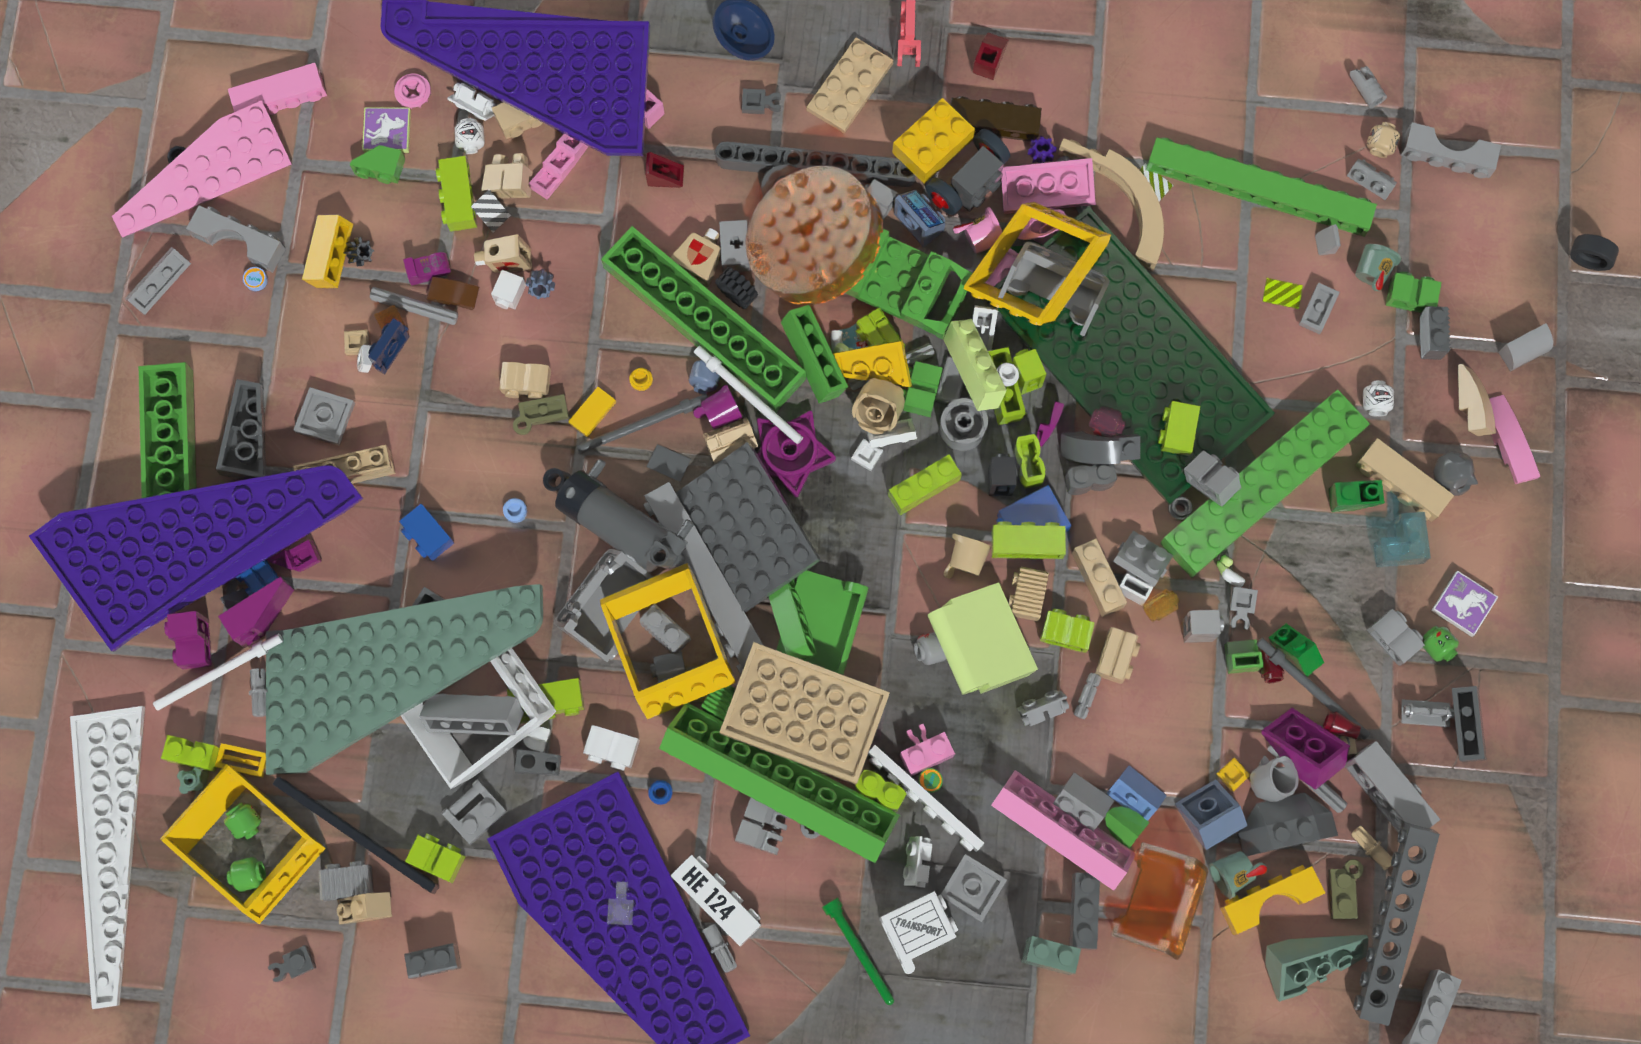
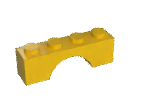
M1300 865L1290 870L1292 875L1284 879L1282 875L1268 880L1270 885L1261 889L1260 885H1257L1247 890L1248 895L1241 899L1236 895L1231 899L1225 900L1226 906L1220 909L1232 934H1239L1260 924V909L1263 903L1273 895L1287 896L1300 905L1325 894L1313 867L1305 868L1304 865Z

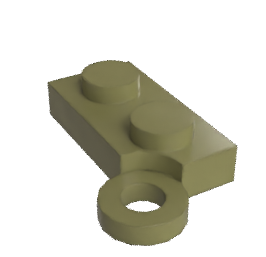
M565 395L518 403L520 417L514 420L513 429L519 435H526L534 425L569 419ZM520 422L527 424L525 429L518 428Z
M1358 860L1347 861L1343 869H1329L1331 919H1358L1356 879L1362 876L1364 870L1363 865ZM1351 865L1357 867L1358 871L1356 874L1350 873L1349 867Z

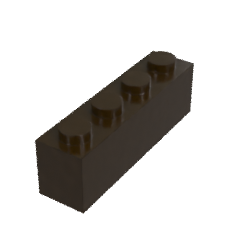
M964 96L951 98V106L975 128L974 135L981 129H987L999 138L1023 141L1038 140L1042 108L1032 104L1024 106L1014 105L1012 102L1007 101L996 103L988 99L970 100Z

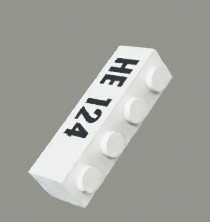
M691 855L671 877L741 947L761 927L758 923L761 918L752 908L747 911L741 905L744 900L734 890L729 893L723 887L726 882L717 873L712 876L706 870L709 865L700 856L695 859Z

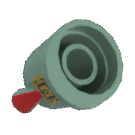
M1366 244L1355 276L1362 282L1372 285L1374 291H1380L1394 266H1397L1402 258L1397 252L1386 246Z
M1239 851L1210 863L1209 870L1221 893L1231 899L1235 897L1236 892L1254 881L1256 876L1265 874L1267 866L1262 862L1253 866L1248 857Z

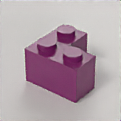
M197 611L167 614L164 630L166 636L175 642L176 649H173L172 652L174 663L183 670L212 666L209 619Z

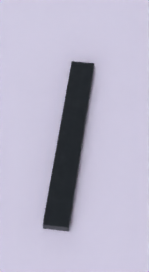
M277 777L273 782V785L428 892L435 894L439 889L438 884L285 779Z

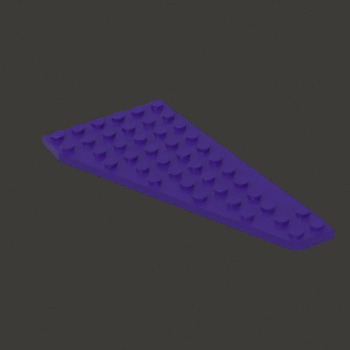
M382 0L381 31L385 38L394 46L607 156H643L650 39L649 21H607L430 2L427 0Z
M326 465L58 514L29 535V537L103 641L114 652L135 636L166 619L167 614L176 613L342 515L363 500V497L342 470Z

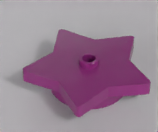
M808 411L787 422L803 437L799 444L791 440L770 420L758 418L757 424L762 447L757 455L770 476L778 478L796 498L800 495L811 472L836 461L835 455L816 439L812 411ZM793 450L795 454L787 455L786 452Z

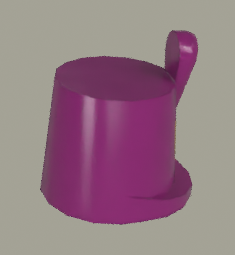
M727 385L702 401V406L696 407L693 410L696 418H702L706 415L713 429L743 419Z

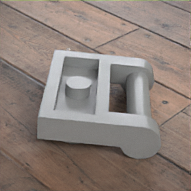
M478 779L472 784L473 787L449 809L445 808L441 812L470 845L507 812ZM480 793L484 799L459 821L455 815Z

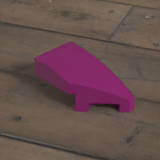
M1054 403L1049 425L1040 423L1036 436L1039 440L1040 448L1048 441L1055 430L1064 407L1063 403Z
M309 539L291 550H283L268 559L270 563L299 572L322 561L313 540Z

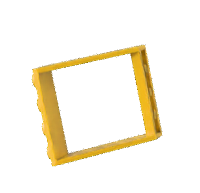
M1036 202L1024 203L968 279L964 289L971 292V295L975 298L991 301L990 304L992 306L1004 307L1010 310L1009 313L1014 316L1028 318L1029 322L1034 325L1040 326L1043 323L1055 321L1109 244L1111 234ZM1031 218L1090 243L1045 309L1007 292L1003 299L998 297L1001 290L986 283Z
M688 563L600 599L601 608L634 696L647 719L736 683L702 592ZM692 588L718 659L642 690L616 620Z
M228 764L223 767L160 838L163 843L242 913L258 924L265 919L326 849L254 784ZM247 788L298 832L302 838L251 896L243 902L188 853Z

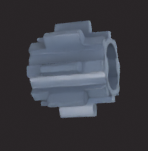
M545 269L532 271L531 278L529 277L526 280V286L529 287L528 294L537 297L536 299L549 297L550 290L553 291L555 288V282H552L553 275L549 272L547 273Z

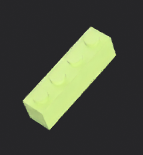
M973 320L951 321L943 340L977 411L999 408L1007 390Z

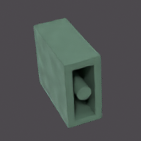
M1031 936L1026 940L1021 962L1072 975L1076 973L1081 949Z

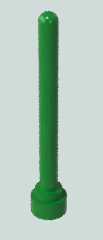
M837 897L823 906V911L826 916L829 915L831 919H835L882 999L887 1005H892L894 1003L892 994L842 914L843 904Z

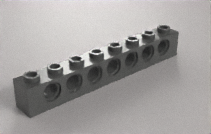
M1405 822L1404 828L1399 830L1397 842L1400 843L1398 852L1393 853L1391 866L1393 867L1392 875L1388 876L1385 882L1387 894L1385 900L1380 902L1378 913L1381 916L1379 924L1376 923L1372 932V938H1375L1373 947L1368 948L1366 955L1368 966L1360 977V986H1362L1360 995H1356L1353 1008L1360 1019L1387 1026L1390 1024L1440 835L1434 829ZM1413 846H1418L1419 853L1415 857H1409V849ZM1406 870H1412V878L1408 881H1403L1402 874ZM1406 894L1407 899L1403 904L1398 905L1395 903L1398 895ZM1400 918L1398 927L1389 928V923L1392 919ZM1387 942L1394 943V948L1390 952L1383 951V946ZM1387 966L1388 971L1385 975L1378 976L1376 974L1379 967ZM1374 990L1382 991L1378 999H1370V995Z

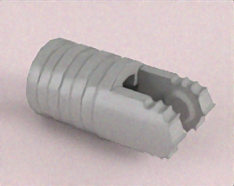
M1368 66L1362 67L1361 70L1355 69L1350 71L1351 79L1369 108L1381 104L1387 98V95Z

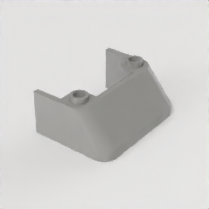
M1026 242L1012 264L998 297L1003 299L1007 290L1014 296L1026 295L1030 291L1051 300L1077 262L1036 243ZM1090 269L1065 305V308L1071 310L1069 315L1072 321L1077 325H1084L1080 333L1082 336H1085L1110 283V280L1105 275L1093 269Z

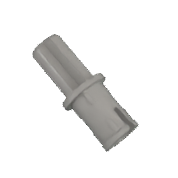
M259 668L250 670L251 690L249 695H251L252 715L255 717L266 716V692L268 690L266 689L265 682L266 670L262 668L260 671Z
M716 923L702 930L712 948L711 953L715 954L723 971L728 973L734 970L737 964L727 947L729 945L728 942L725 943Z

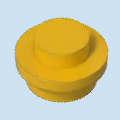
M637 368L630 374L629 381L635 390L645 391L652 385L653 377L649 370Z

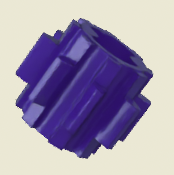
M1040 136L1039 140H1031L1030 146L1032 148L1028 149L1027 154L1033 157L1032 163L1053 161V154L1056 153L1057 147L1051 144V138L1044 139V137Z

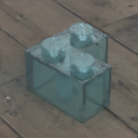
M1425 512L1401 513L1394 519L1396 537L1380 538L1374 543L1376 567L1424 564L1431 558Z

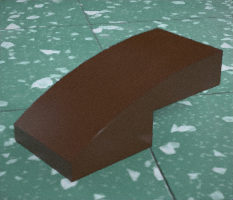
M432 277L426 300L473 310L480 287L455 280Z

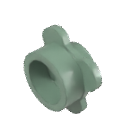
M193 768L187 772L181 770L177 774L181 785L179 791L182 794H187L189 791L202 790L203 783L200 776L202 772L199 768Z

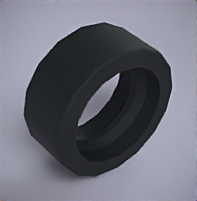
M1583 234L1575 239L1570 252V258L1584 268L1606 271L1614 267L1619 248L1614 242L1602 236Z

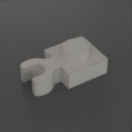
M1233 587L1230 610L1236 611V615L1231 619V627L1235 628L1236 621L1242 619L1244 621V629L1248 630L1250 621L1247 613H1255L1258 590Z

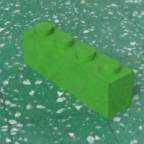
M810 305L790 310L782 319L781 324L802 369L806 371L807 380L818 403L820 404L839 397L848 385Z

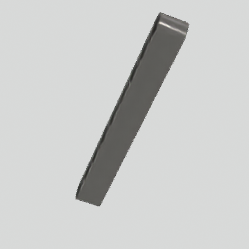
M727 141L719 143L715 149L718 166L728 170L767 173L774 166L780 164L791 165L788 162L795 159L799 163L792 166L798 168L804 177L869 184L875 179L883 185L910 187L917 178L913 173L910 176L901 174L903 171L910 170L898 158ZM723 153L731 154L729 158L721 157ZM746 155H752L754 157L752 160L748 161L743 159V157ZM769 157H774L777 159L773 163H769L766 161V159ZM820 162L822 165L813 167L811 163ZM836 164H842L844 168L838 170L835 169L833 166ZM859 166H864L867 168V170L864 172H860L856 170V168ZM882 168H886L890 172L887 174H882L879 172V170Z

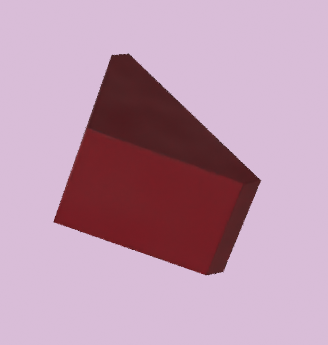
M648 152L645 172L647 185L650 187H683L684 165Z

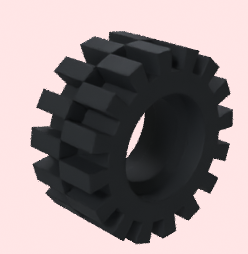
M727 267L715 280L716 286L721 289L720 291L731 302L736 303L742 309H746L758 296L755 287L733 268Z

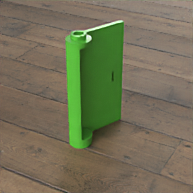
M806 570L798 576L795 587L800 597L816 654L804 659V661L844 675L869 587L850 581H841ZM780 636L776 650L786 654Z

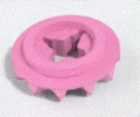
M408 74L398 80L394 92L396 99L402 106L412 109L413 107L421 108L422 104L428 102L431 89L429 82L423 76ZM407 88H408V89H412V90H414L415 88H417L416 90H417L419 96H418V95H415V94H412L411 96H409L410 93H409V91L407 90Z

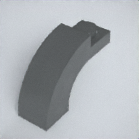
M1084 431L1061 433V456L1072 461L1091 464H1120L1124 460L1140 459V436L1138 434L1102 437L1090 435Z

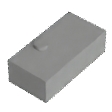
M1377 741L1364 747L1346 761L1345 768L1398 833L1400 828H1404L1405 822L1431 828L1441 820L1421 796L1422 791L1415 783H1410Z

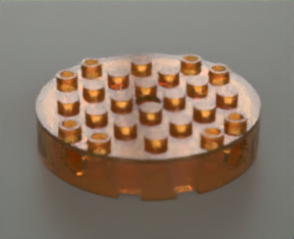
M814 166L796 171L776 183L757 205L746 234V254L749 265L755 276L774 294L785 301L799 305L802 303L820 304L830 301L855 286L863 278L864 275L862 273L869 263L873 264L880 248L878 244L880 233H883L882 214L873 195L849 172L832 166Z

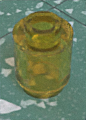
M1164 589L1146 601L1147 604L1143 605V610L1152 622L1155 620L1160 621L1178 610L1177 604L1180 601L1174 591L1169 592L1167 589Z

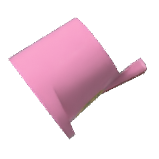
M990 207L985 208V214L976 220L953 227L954 233H960L964 230L976 254L990 249L1003 232Z

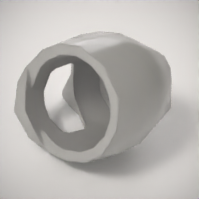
M1263 756L1259 766L1250 775V785L1256 797L1268 802H1276L1287 798L1298 787V772L1292 760L1286 756H1281L1271 761L1266 756ZM1280 762L1285 767H1277L1276 764Z

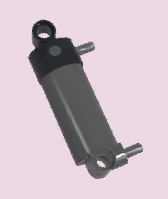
M598 459L589 474L584 470H579L570 475V473L557 468H551L545 472L543 476L544 487L549 491L557 493L555 507L577 524L587 528L616 550L622 551L647 572H652L658 567L671 570L685 563V556L682 551L688 544L685 538L694 523L688 519L685 520L676 534L665 529L623 500L597 479L606 465L605 461ZM560 476L561 482L556 486V479Z

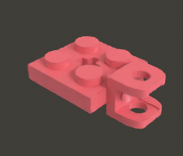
M915 0L901 1L900 40H898L897 66H902V55H915V67H920L921 40H914Z

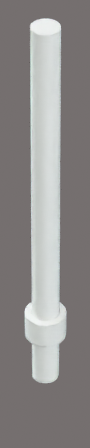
M701 346L695 349L694 353L706 363V367L710 371L720 375L796 444L802 441L803 437L722 366V362L716 356L712 357Z
M278 633L264 642L259 641L253 644L252 648L156 700L153 702L155 709L160 710L256 656L260 658L267 654L269 649L283 642L282 636Z

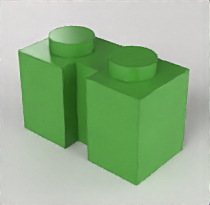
M1396 272L1390 279L1386 306L1422 313L1424 308L1428 306L1437 307L1442 282L1435 281L1434 278L1427 276L1421 277V280L1414 279V276L1409 272Z
M915 361L914 368L909 367L912 386L908 390H903L905 400L904 411L931 418L942 367Z

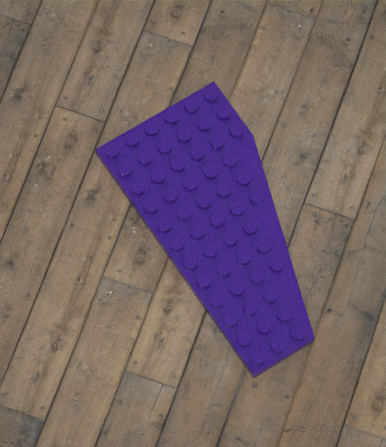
M619 772L487 838L518 904L656 1044H736L750 1037Z

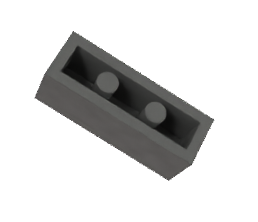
M1477 686L1452 688L1459 760L1461 762L1487 760L1479 688Z
M1089 873L1072 874L1069 946L1083 950H1096L1100 881Z

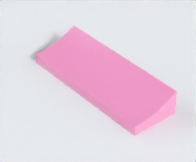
M1015 770L991 806L1103 884L1115 890L1127 874L1136 853L1097 827L1094 832L1054 805L1053 802L1056 799L1054 796Z

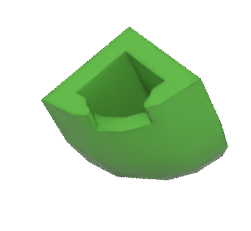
M1122 806L1110 809L1105 816L1106 826L1110 833L1127 848L1133 845L1138 836L1150 823L1136 811Z

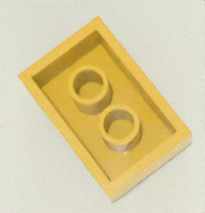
M942 98L893 142L892 153L925 184L973 140L975 128Z

